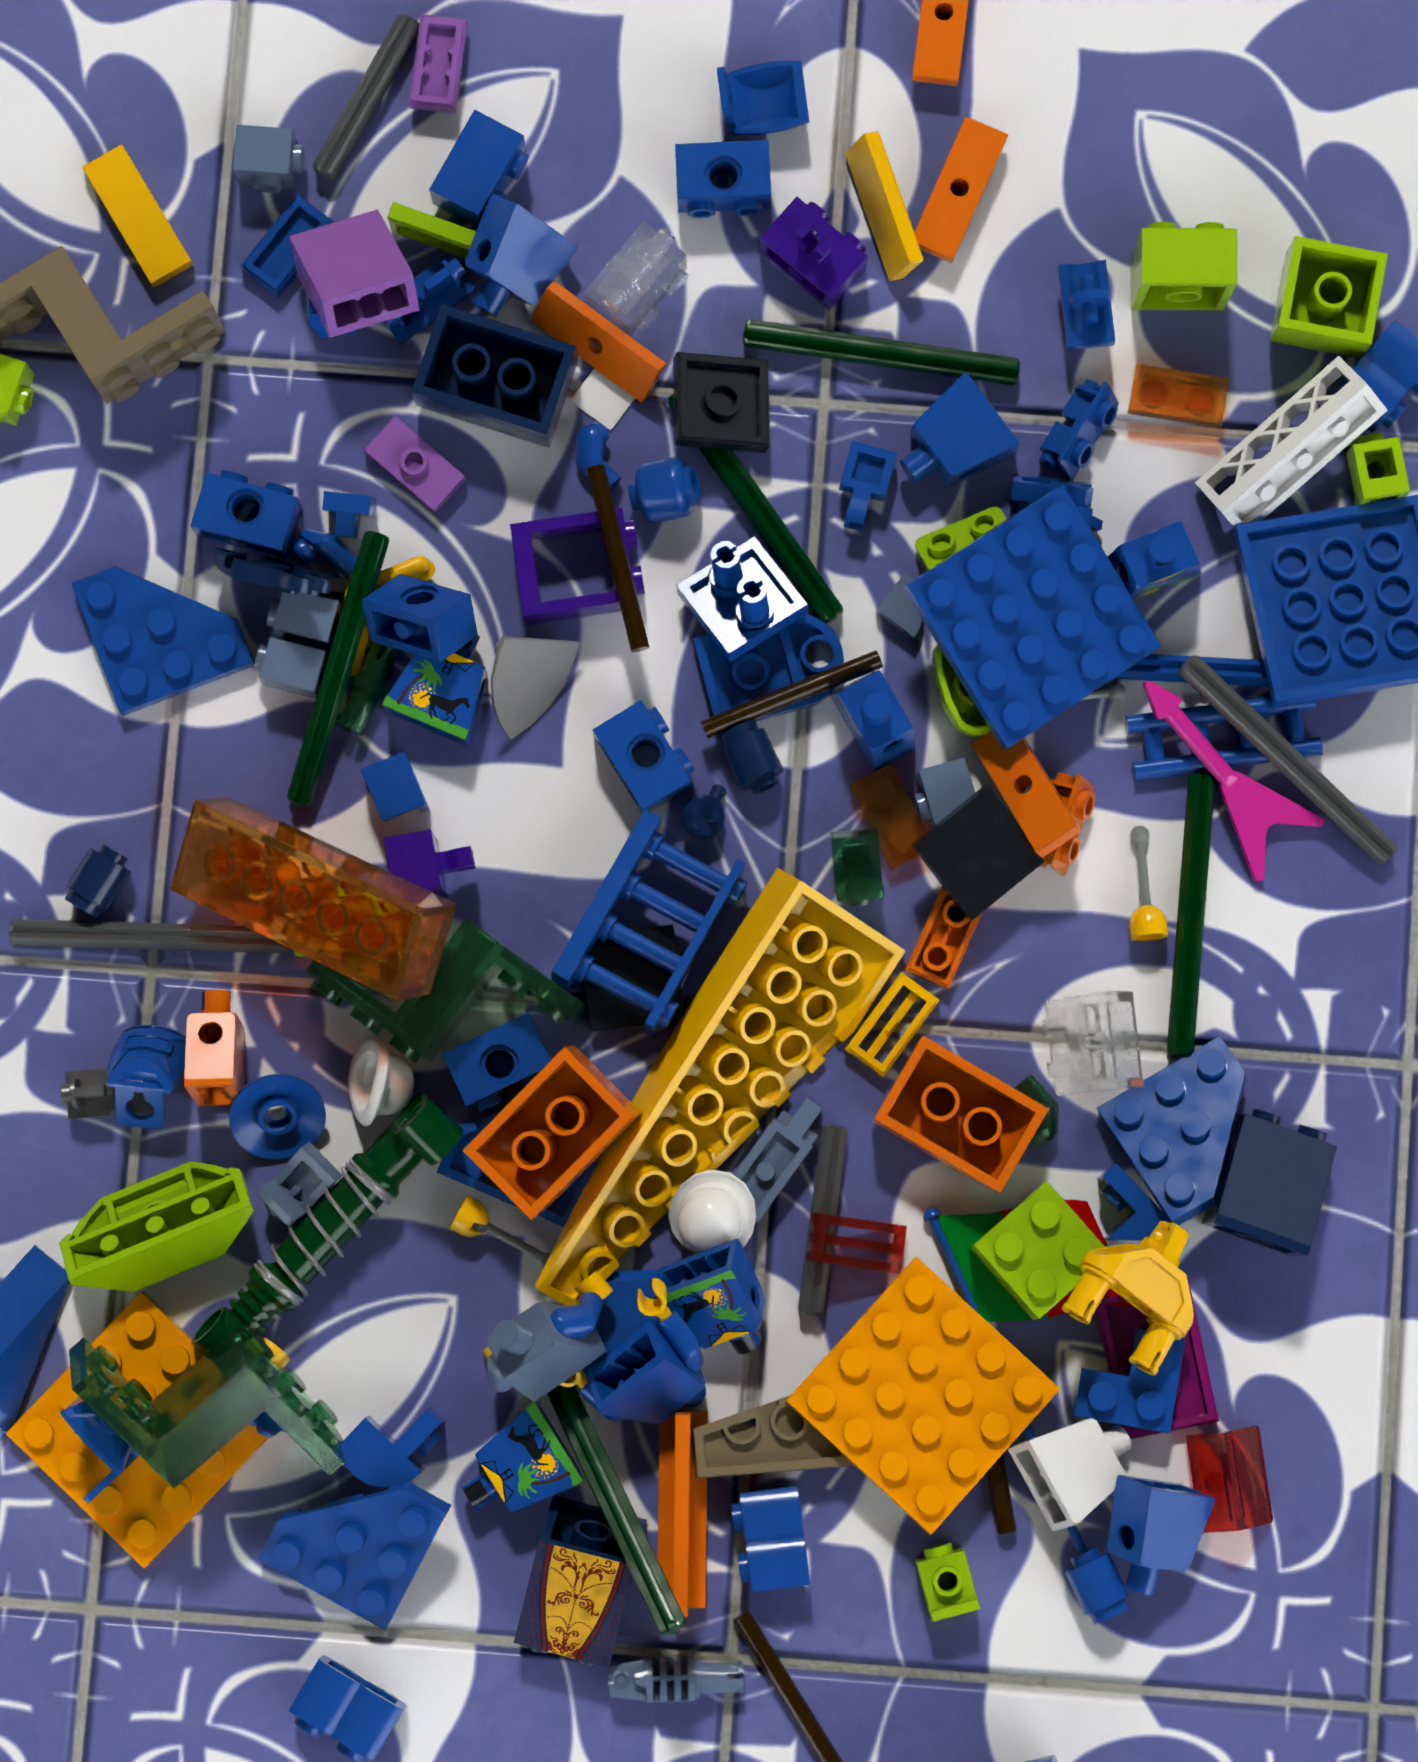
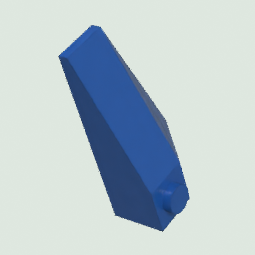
M37 1245L30 1249L0 1283V1440L19 1417L24 1404L22 1403L32 1376L36 1373L43 1347L50 1330L53 1329L70 1284L66 1269Z

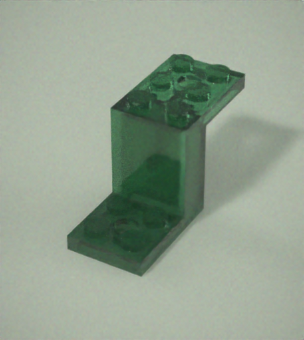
M466 918L396 1012L318 955L306 970L316 978L311 985L312 988L338 1007L341 1006L344 1000L352 1004L355 1008L350 1013V1016L376 1035L383 1028L394 1036L389 1044L415 1063H417L421 1056L432 1063L499 971L501 973L497 979L500 980L501 984L522 999L528 992L540 1001L536 1007L542 1014L560 1027H562L566 1020L576 1026L587 1012L582 1002Z
M239 1326L153 1400L150 1393L138 1380L133 1378L128 1381L117 1370L119 1368L117 1361L103 1346L99 1345L95 1349L83 1337L69 1349L72 1390L173 1488L177 1487L264 1411L329 1476L345 1464L340 1446L343 1443V1438L336 1429L335 1424L338 1422V1418L332 1409L321 1399L314 1403L305 1394L306 1386L301 1378L291 1368L287 1367L282 1370L272 1360L274 1354L265 1341L256 1334L250 1338Z

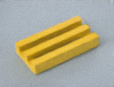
M901 972L844 1050L854 1055L883 1078L940 1000ZM903 986L911 992L867 1052L859 1047L861 1042ZM917 998H921L926 1002L885 1060L882 1063L876 1060L874 1057Z

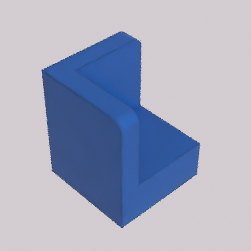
M405 751L361 769L377 811L383 821H389L416 809H419L421 813L430 809Z

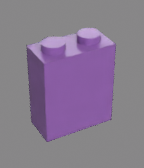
M378 209L289 236L297 275L329 338L419 311L413 272Z

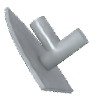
M502 636L501 640L496 643V656L491 675V702L496 719L510 740L530 727L553 703L563 688L574 664L580 645L578 641Z

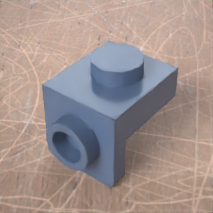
M308 1142L256 1194L265 1203L266 1209L272 1216L282 1220L287 1226H292L307 1215V1205H311V1207L316 1206L325 1196L323 1187H327L328 1191H330L343 1175Z

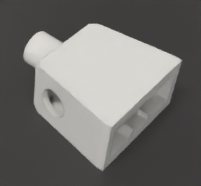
M1089 1418L1014 1445L1008 1451L1051 1530L1054 1532L1081 1522L1115 1490L1117 1476H1126L1117 1457L1129 1451L1132 1444L1128 1433L1120 1425L1114 1424L1105 1431H1102L1098 1422L1094 1418Z

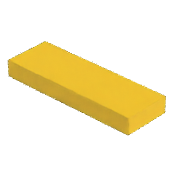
M878 131L864 133L845 152V156L889 281L903 279L923 261V256L881 136Z
M122 144L82 167L153 288L193 266L190 257Z

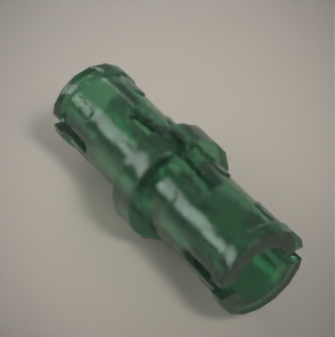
M373 641L359 675H353L350 684L353 686V689L340 718L336 722L337 726L349 732L353 730L354 734L364 736L365 729L379 698H385L388 690L384 686L398 655L401 653L399 649Z

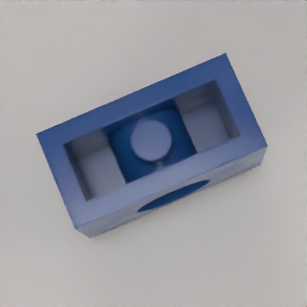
M769 140L675 144L678 213L687 212L688 216L693 218H706L715 215V211L734 210L736 215L752 216L760 214L762 209H771ZM725 173L731 175L736 182L729 188L720 189L715 187L711 180L714 176Z
M221 470L220 476L206 472L190 526L199 537L287 560L303 507L298 497L292 496L294 491L286 486L267 482L265 488L248 484V478L236 472ZM246 503L260 505L259 514L254 520L242 522L237 519V512L242 505Z
M399 574L362 599L370 641L442 662L478 636L471 595L468 593Z
M640 700L592 730L595 740L641 813L645 809L652 812L692 787V780L688 774L695 771L694 767L680 746L674 750L670 747L663 735L670 730L655 706L647 710ZM642 745L654 746L660 753L657 763L650 767H642L636 764L633 760V754L638 747Z
M529 1012L441 1054L466 1107L470 1109L477 1105L480 1112L506 1101L507 1099L503 1092L520 1084L524 1088L552 1060ZM498 1052H506L514 1060L513 1071L505 1078H495L488 1071L489 1059Z

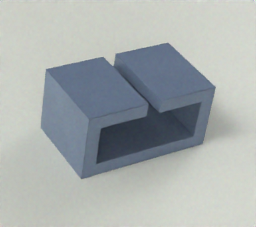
M282 592L281 599H273L267 619V625L272 626L274 629L273 634L269 638L268 644L261 643L255 660V671L260 672L259 679L264 686L316 699L342 611L339 601L304 593L295 595Z

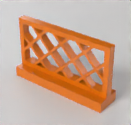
M678 1410L663 1423L659 1424L657 1560L685 1617H688V1608H705L707 1478L695 1479L691 1430L708 1424V1410Z

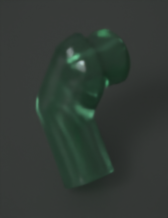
M1031 1073L1014 1089L1049 1108L1029 1143L1033 1147H1041L1045 1142H1051L1057 1134L1059 1106L1052 1095Z

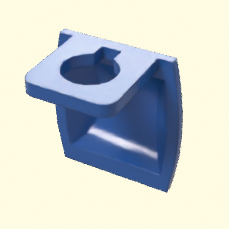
M801 60L765 62L747 66L730 73L726 72L724 66L717 67L721 106L729 125L730 135L776 133L810 122Z
M136 1025L123 1031L113 1048L107 1071V1087L115 1088L116 1121L118 1124L149 1129L163 1128L165 1123V1093L171 1094L185 1069L186 1036L173 1029L157 1025ZM135 1092L145 1093V1100L150 1102L154 1109L151 1114L137 1115L128 1108L127 1102L134 1098Z
M96 1392L81 1394L60 1412L83 1442L113 1470L83 1498L87 1503L93 1500L140 1456L141 1449L140 1437L134 1434L127 1421L129 1419L114 1403L110 1405L105 1400L99 1398Z

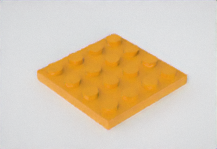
M916 1256L785 1402L924 1531L932 1535L1056 1395L1060 1388Z
M140 1292L5 1434L138 1564L146 1568L269 1438L260 1435L256 1429V1424L251 1426L242 1415L240 1405L244 1403L243 1396L217 1427V1436L214 1440L204 1442L198 1437L199 1426L210 1422L239 1386V1383L191 1343L193 1338L145 1292ZM96 1392L99 1398L105 1400L110 1405L114 1403L129 1419L127 1421L134 1434L140 1437L141 1449L140 1456L93 1500L87 1503L83 1498L113 1470L83 1442L60 1412L81 1394Z

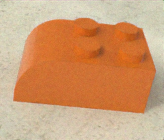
M922 1035L872 1122L976 1183L994 1192L1001 1193L1049 1108Z
M575 1045L565 1046L462 1151L532 1220L562 1195L642 1113Z

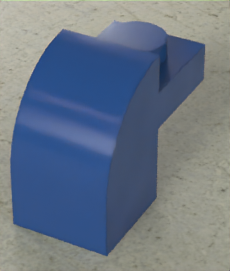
M430 1407L396 1441L371 1416H368L360 1422L331 1454L356 1478L369 1485L390 1487L408 1482L425 1470L412 1455L415 1451H418L424 1456L443 1437L437 1428L445 1420Z

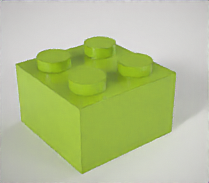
M1166 221L1154 222L1149 224L1148 228H1141L1130 255L1131 310L1224 311L1237 286V229L1224 228V225L1218 222L1200 223L1195 228H1177L1175 223Z
M1295 236L1285 254L1270 342L1361 359L1372 345L1388 254Z
M1045 1181L973 1244L970 1249L1030 1318L1035 1321L1040 1319L1076 1287L1083 1275L1080 1268L1086 1253L1089 1250L1105 1246L1055 1189Z

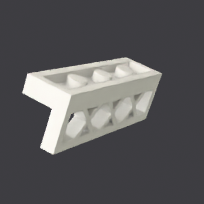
M1338 356L1200 477L1195 484L1234 528L1239 524L1262 521L1388 410L1369 385ZM1341 375L1349 381L1336 394L1326 395L1327 388ZM1309 411L1308 418L1298 427L1289 428L1291 419L1299 412ZM1273 443L1268 454L1261 459L1253 460L1254 453L1263 444ZM1237 474L1235 483L1219 496L1213 488L1228 475Z

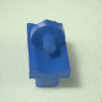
M1106 260L1085 264H1059L1058 274L1067 350L1114 346L1115 333Z

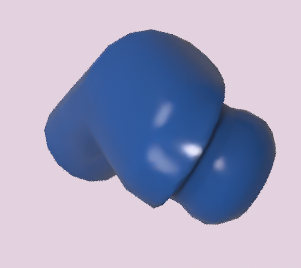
M594 422L583 426L576 436V465L587 477V468L595 465H605L612 491L622 477L603 460L604 445L609 439V432L604 425Z
M306 529L300 532V538L292 543L291 550L303 562H310L318 553L324 556L345 578L353 573L357 556L333 534Z

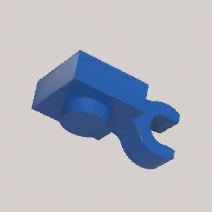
M855 441L851 442L839 490L852 493L844 527L862 532L870 499L885 501L897 457L896 452Z

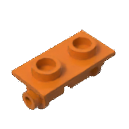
M1058 772L1056 779L1051 781L1081 829L1084 819L1087 820L1093 812L1095 805V793L1093 791L1095 787L1082 775L1077 774L1075 778ZM1079 833L1043 857L1045 862L1039 867L1046 868L1048 864L1060 875L1065 876L1069 864H1073L1079 854Z

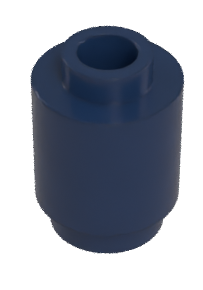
M755 720L736 725L721 736L725 744L722 751L741 790L751 789L753 794H760L779 783L777 776L784 769L765 729H759Z
M104 844L99 852L89 848L66 886L70 888V891L65 900L98 919L103 909L109 910L129 877L131 871L123 867L128 859Z

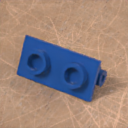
M448 253L414 277L419 311L383 321L401 345L436 320L441 304L454 307L476 291L464 275L466 272L456 258L452 259Z
M1086 379L1083 385H1077L1061 412L1064 418L1074 422L1072 427L1056 421L1040 447L1042 454L1039 460L1050 468H1055L1059 464L1070 481L1074 480L1080 469L1088 465L1092 458L1096 441L1103 429H1107L1112 425L1117 415L1119 402L1107 382L1104 381L1102 386H1100L1096 382Z

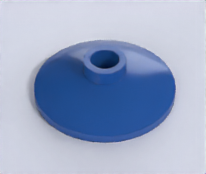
M286 1074L266 1075L249 1082L235 1096L229 1110V1125L234 1139L247 1152L265 1159L291 1158L308 1142L314 1145L321 1136L326 1122L325 1105L318 1091L305 1080ZM275 1106L285 1107L283 1110L279 1112H273L269 1110L271 1107Z

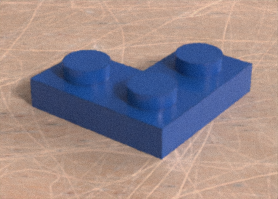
M1136 1328L1131 1355H1133L1147 1330ZM1186 1337L1173 1342L1156 1376L1143 1372L1135 1367L1136 1364L1132 1363L1129 1366L1128 1376L1080 1367L1072 1416L1087 1419L1094 1418L1098 1421L1170 1434Z

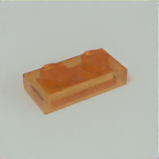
M1136 364L1133 371L1127 414L1220 428L1223 421L1229 378Z
M893 763L850 783L849 787L890 871L919 858L920 856L911 844L924 835L926 831Z

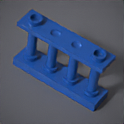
M645 809L551 971V983L568 991L574 979L580 983L584 979L649 1014L643 1033L652 1037L658 1025L666 1029L679 1007V1003L674 1001L673 998L726 904L729 903L734 907L736 906L748 881L742 878L746 863L739 859L736 860L727 876L664 842L665 836L659 834L662 818ZM646 858L652 861L653 858H656L717 891L718 894L707 914L704 916L641 882L642 876L636 874V871L643 859ZM632 898L695 932L683 956H679L617 922L618 916L612 913L620 899L629 901ZM597 939L603 942L610 939L672 973L660 997H656L594 963L595 957L589 955Z

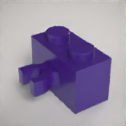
M796 196L760 237L759 251L830 310L866 270L868 256L864 253L866 248L850 232L845 231L841 234L829 224L830 217L816 203L810 201L806 204Z
M431 829L383 838L393 896L401 905L410 906V911L437 907V899L448 897L444 874L476 869L471 846L440 852L439 842Z

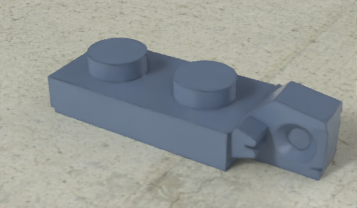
M808 1097L793 1117L783 1110L777 1119L774 1118L733 1174L746 1184L755 1200L757 1215L755 1224L759 1222L813 1147L812 1143L818 1136L809 1127L823 1108Z

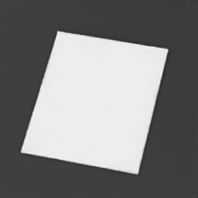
M594 368L570 402L611 431L635 398Z

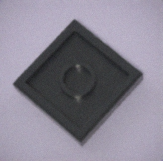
M677 352L673 358L674 445L766 453L770 447L768 360Z
M984 785L911 844L965 917L971 921L1045 862L1044 858H1041L1035 852L1023 830L990 786Z
M673 924L633 930L677 954ZM597 939L589 955L595 957L594 963L658 998L672 976V973L610 939H607L605 942ZM584 979L591 1032L645 1025L649 1014ZM681 986L673 998L674 1001L679 1003V1007L671 1022L680 1021L685 1013Z

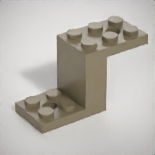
M60 246L0 283V347L2 345L1 341L16 332L23 334L34 329L42 321L41 317L48 313L106 404L113 400L121 402L132 397L140 389L139 384L154 375L157 378L168 375L179 366L180 359L193 351L202 353L209 350L219 342V336L226 332L213 305L202 290L121 340L63 246Z

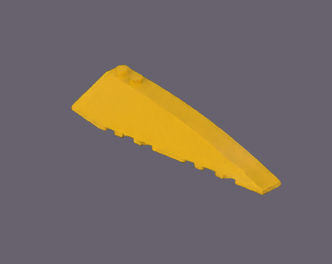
M777 868L698 990L631 1101L642 1114L602 1153L534 1287L565 1306H574L578 1304L581 1297L575 1288L597 1270L606 1280L619 1267L618 1261L634 1245L639 1247L651 1235L649 1230L670 1210L671 1199L680 1185L694 1174L712 1169L716 1170L759 1127L758 1121L774 1105L779 1107L791 1095L789 1090L807 1072L812 1074L826 1060L823 1056L838 1041L843 1043L856 1030L906 950L801 880Z

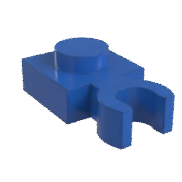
M1012 474L1009 493L1011 500L1019 501L1018 507L1025 508L1055 487L1063 484L1076 505L1091 507L1093 488H1091L1092 484L1062 482L1054 478Z

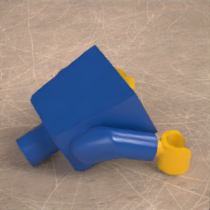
M658 1278L652 1279V1289L658 1298H647L643 1291L638 1288L637 1304L640 1312L647 1316H656L659 1321L655 1323L649 1320L585 1374L582 1369L560 1384L563 1387L577 1385L581 1389L578 1394L610 1421L634 1420L650 1424H660L682 1406L695 1408L705 1398L706 1382L700 1369L703 1366L704 1359L698 1340L678 1311H670L667 1307V1287Z

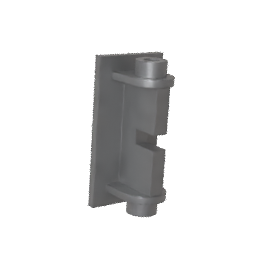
M108 1068L65 1071L66 1084L61 1086V1097L63 1104H67L68 1119L116 1115L115 1088L107 1087ZM135 1092L134 1098L127 1102L128 1108L135 1114L151 1113L154 1111L150 1102L145 1100V1093Z

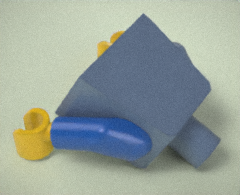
M597 1270L575 1288L581 1296L577 1305L562 1306L539 1302L514 1319L502 1320L495 1326L493 1334L487 1339L488 1346L482 1350L488 1360V1379L493 1389L498 1392H506L514 1387L528 1399L535 1402L607 1352L596 1329V1324L603 1307L602 1300L613 1292V1289Z

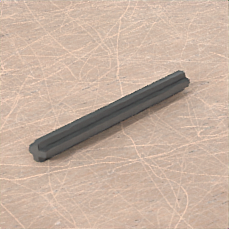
M1193 655L1183 663L1178 671L1179 675L1376 863L1383 864L1395 853L1397 849L1396 844L1199 656Z
M14 919L11 921L9 928L10 943L15 946L288 954L294 948V931L290 927Z

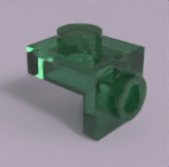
M878 829L830 832L833 882L837 901H846L848 905L863 906L871 904L874 899L884 898Z

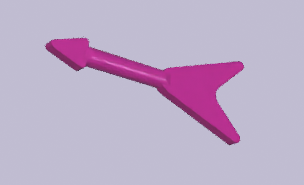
M1152 681L1143 682V688L1155 719H1165L1219 782V790L1250 875L1255 881L1263 880L1266 833L1268 828L1277 823L1321 827L1324 824V819L1248 776L1233 771L1178 706L1181 703L1179 696Z

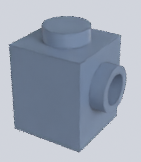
M237 125L232 170L238 184L253 185L254 189L266 193H277L281 191V188H294L295 173H303L305 150L304 145H298L293 129Z
M965 757L919 770L916 778L920 792L914 794V801L921 822L929 820L932 828L971 797L975 790Z

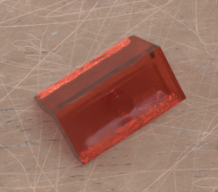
M1248 1426L1229 1431L1187 1435L1186 1442L1193 1489L1216 1498L1203 1533L1241 1531L1272 1523L1273 1515L1259 1427Z

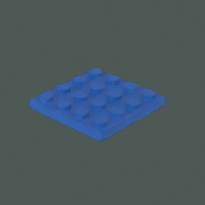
M1063 484L1044 494L903 586L907 596L1002 749H1008L1162 647Z
M1418 495L1235 526L1233 534L1273 707L1418 683Z

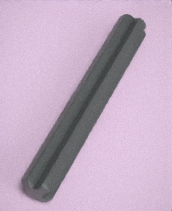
M405 14L397 16L313 163L314 171L321 177L331 181L338 177L418 37L419 23L415 19Z
M825 1125L821 1131L798 1303L799 1312L807 1315L820 1316L823 1314L848 1134L847 1129L841 1126Z

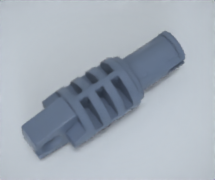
M694 1656L645 1658L643 1660L612 1665L608 1668L609 1697L645 1701L646 1703L695 1701V1699H700V1694L744 1693V1678H727L728 1676H743V1661L699 1664V1659H694Z

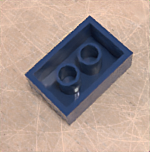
M441 304L411 392L418 407L550 448L578 364L577 348L565 342Z

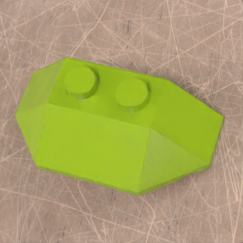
M190 1161L100 1198L79 1221L72 1234H67L59 1242L69 1282L72 1286L135 1292L225 1255L254 1212L243 1173L238 1168L230 1167L226 1169L217 1165Z

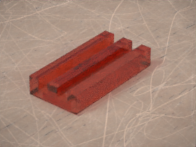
M812 1213L811 1222L814 1223L813 1232H809L808 1242H812L811 1251H807L806 1261L901 1273L907 1226ZM833 1225L894 1234L893 1243L829 1235L826 1234V1226ZM824 1244L892 1253L891 1263L823 1253Z

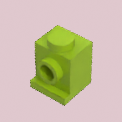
M1374 433L1357 438L1356 444H1353L1346 453L1355 496L1354 505L1406 497L1410 492L1400 437L1385 439L1383 433ZM1374 465L1378 467L1381 471V478H1370L1367 466Z
M947 1542L923 1549L925 1557L915 1560L932 1621L979 1610L980 1605L965 1551L962 1547L953 1550L952 1543ZM944 1572H952L956 1576V1584L949 1590H944L938 1585V1578Z

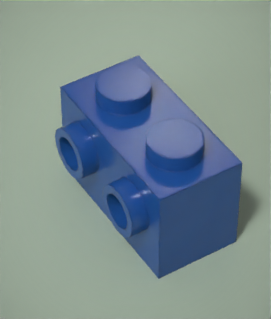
M474 109L429 189L433 204L478 227L491 195L494 194L506 199V194L503 191L510 178L512 177L517 180L522 174L529 158V154L525 153L524 135Z

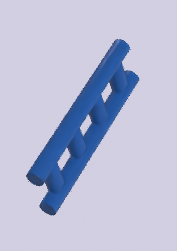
M1271 696L1245 700L1261 716L1282 714L1286 740L1305 758L1323 755L1320 737L1305 739L1301 711L1315 709V701L1273 707ZM1211 704L1181 708L1209 742L1208 724L1227 721ZM1153 712L1125 716L1127 734L1142 733L1146 760L1132 762V772L1135 781L1208 771L1194 753L1165 758L1161 730L1172 729L1165 719H1155ZM1238 730L1240 748L1217 751L1231 768L1270 763Z

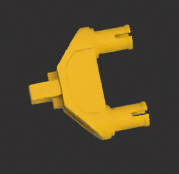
M1160 1221L1149 1237L1145 1236L1139 1245L1124 1243L1089 1250L1081 1262L1082 1266L1080 1269L1083 1275L1061 1309L1065 1313L1070 1312L1069 1316L1075 1320L1089 1325L1107 1290L1110 1288L1147 1316V1322L1150 1324L1133 1355L1128 1360L1130 1363L1136 1364L1135 1367L1143 1372L1156 1376L1173 1342L1185 1337L1193 1324L1194 1312L1187 1275L1178 1268L1180 1263L1179 1257L1190 1234L1173 1222Z

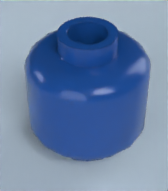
M678 457L641 464L636 471L635 482L628 485V494L632 508L635 511L641 510L644 517L651 523L687 517L693 512L695 503L701 500L700 483L695 468L692 465L687 466Z

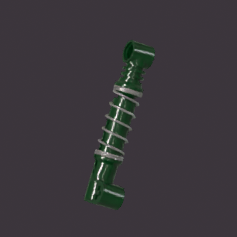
M420 1091L377 1140L373 1141L365 1153L355 1154L352 1159H349L346 1166L341 1167L343 1177L330 1191H328L327 1187H323L325 1197L317 1206H306L307 1217L299 1225L293 1224L288 1226L290 1235L281 1245L271 1244L270 1250L276 1261L266 1263L262 1260H257V1263H254V1266L249 1270V1280L245 1284L248 1290L245 1291L241 1288L237 1292L240 1299L237 1300L233 1297L229 1301V1304L232 1306L231 1309L222 1306L212 1313L195 1333L191 1343L226 1374L234 1373L246 1362L258 1346L260 1338L257 1332L259 1331L264 1334L268 1330L265 1323L268 1322L273 1325L276 1321V1318L273 1316L275 1313L281 1316L285 1311H293L300 1305V1302H303L301 1295L308 1296V1291L301 1282L305 1281L310 1284L317 1275L326 1277V1272L323 1268L335 1255L344 1257V1253L341 1250L342 1247L352 1236L361 1238L359 1229L370 1217L379 1218L377 1209L383 1202L391 1204V1201H395V1198L399 1195V1185L411 1174V1171L423 1159L430 1166L437 1164L457 1144L463 1134V1129L432 1099Z

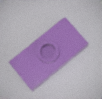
M420 15L409 99L410 109L456 114L468 27L467 19Z
M396 416L391 419L364 449L367 456L434 514L466 481L465 476Z

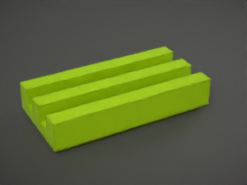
M396 202L392 203L387 216L393 233L466 259L476 233L474 230Z

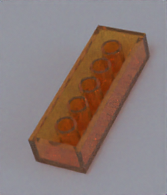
M230 797L194 800L170 890L396 1001L430 995L457 906L454 902Z

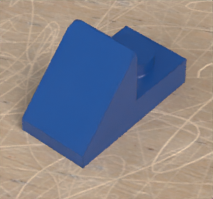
M1117 1163L1109 1166L1098 1177L1104 1185L1100 1190L1102 1196L1118 1212L1124 1208L1130 1212L1104 1238L1105 1240L1142 1241L1145 1236L1149 1237L1160 1221L1169 1222L1160 1208Z

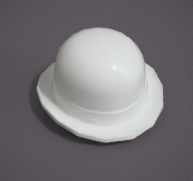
M378 1037L365 1040L356 1049L350 1062L348 1074V1094L352 1110L356 1119L363 1126L371 1125L377 1115H393L404 1110L414 1090V1076L410 1064L404 1058L389 1053L386 1043Z
M712 1169L694 1174L680 1185L671 1199L668 1217L671 1230L680 1244L692 1253L698 1254L738 1239L744 1248L754 1232L757 1215L755 1200L746 1184L730 1172Z

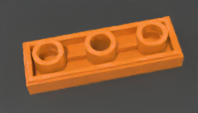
M922 0L912 81L958 86L969 0ZM946 13L950 16V19L940 20L936 17V14Z
M965 116L914 231L920 250L953 263L1007 141V133ZM960 187L966 191V194L964 196H956L951 192V189Z
M556 281L546 288L532 316L531 322L554 339L576 346L577 355L641 403L650 396L667 364Z
M992 732L981 736L971 743L1035 852L1041 858L1081 832L1080 827L1025 737L1008 749L1001 748ZM1032 785L1030 790L1024 793L1026 788Z
M942 886L904 971L948 990L982 913L972 921L968 920L965 915L964 920L961 922L951 921L948 918L947 911L951 907L958 906Z

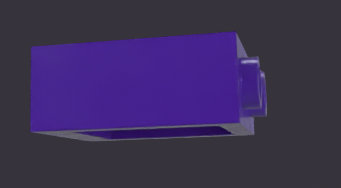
M615 508L636 594H645L641 566L631 567L629 549L638 548L634 520L624 521L623 508ZM597 511L510 524L522 610L526 625L621 611L616 591L541 602L532 539L601 529Z

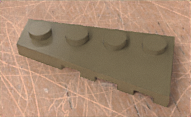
M789 1396L691 1430L695 1479L851 1467L854 1465L785 1402Z

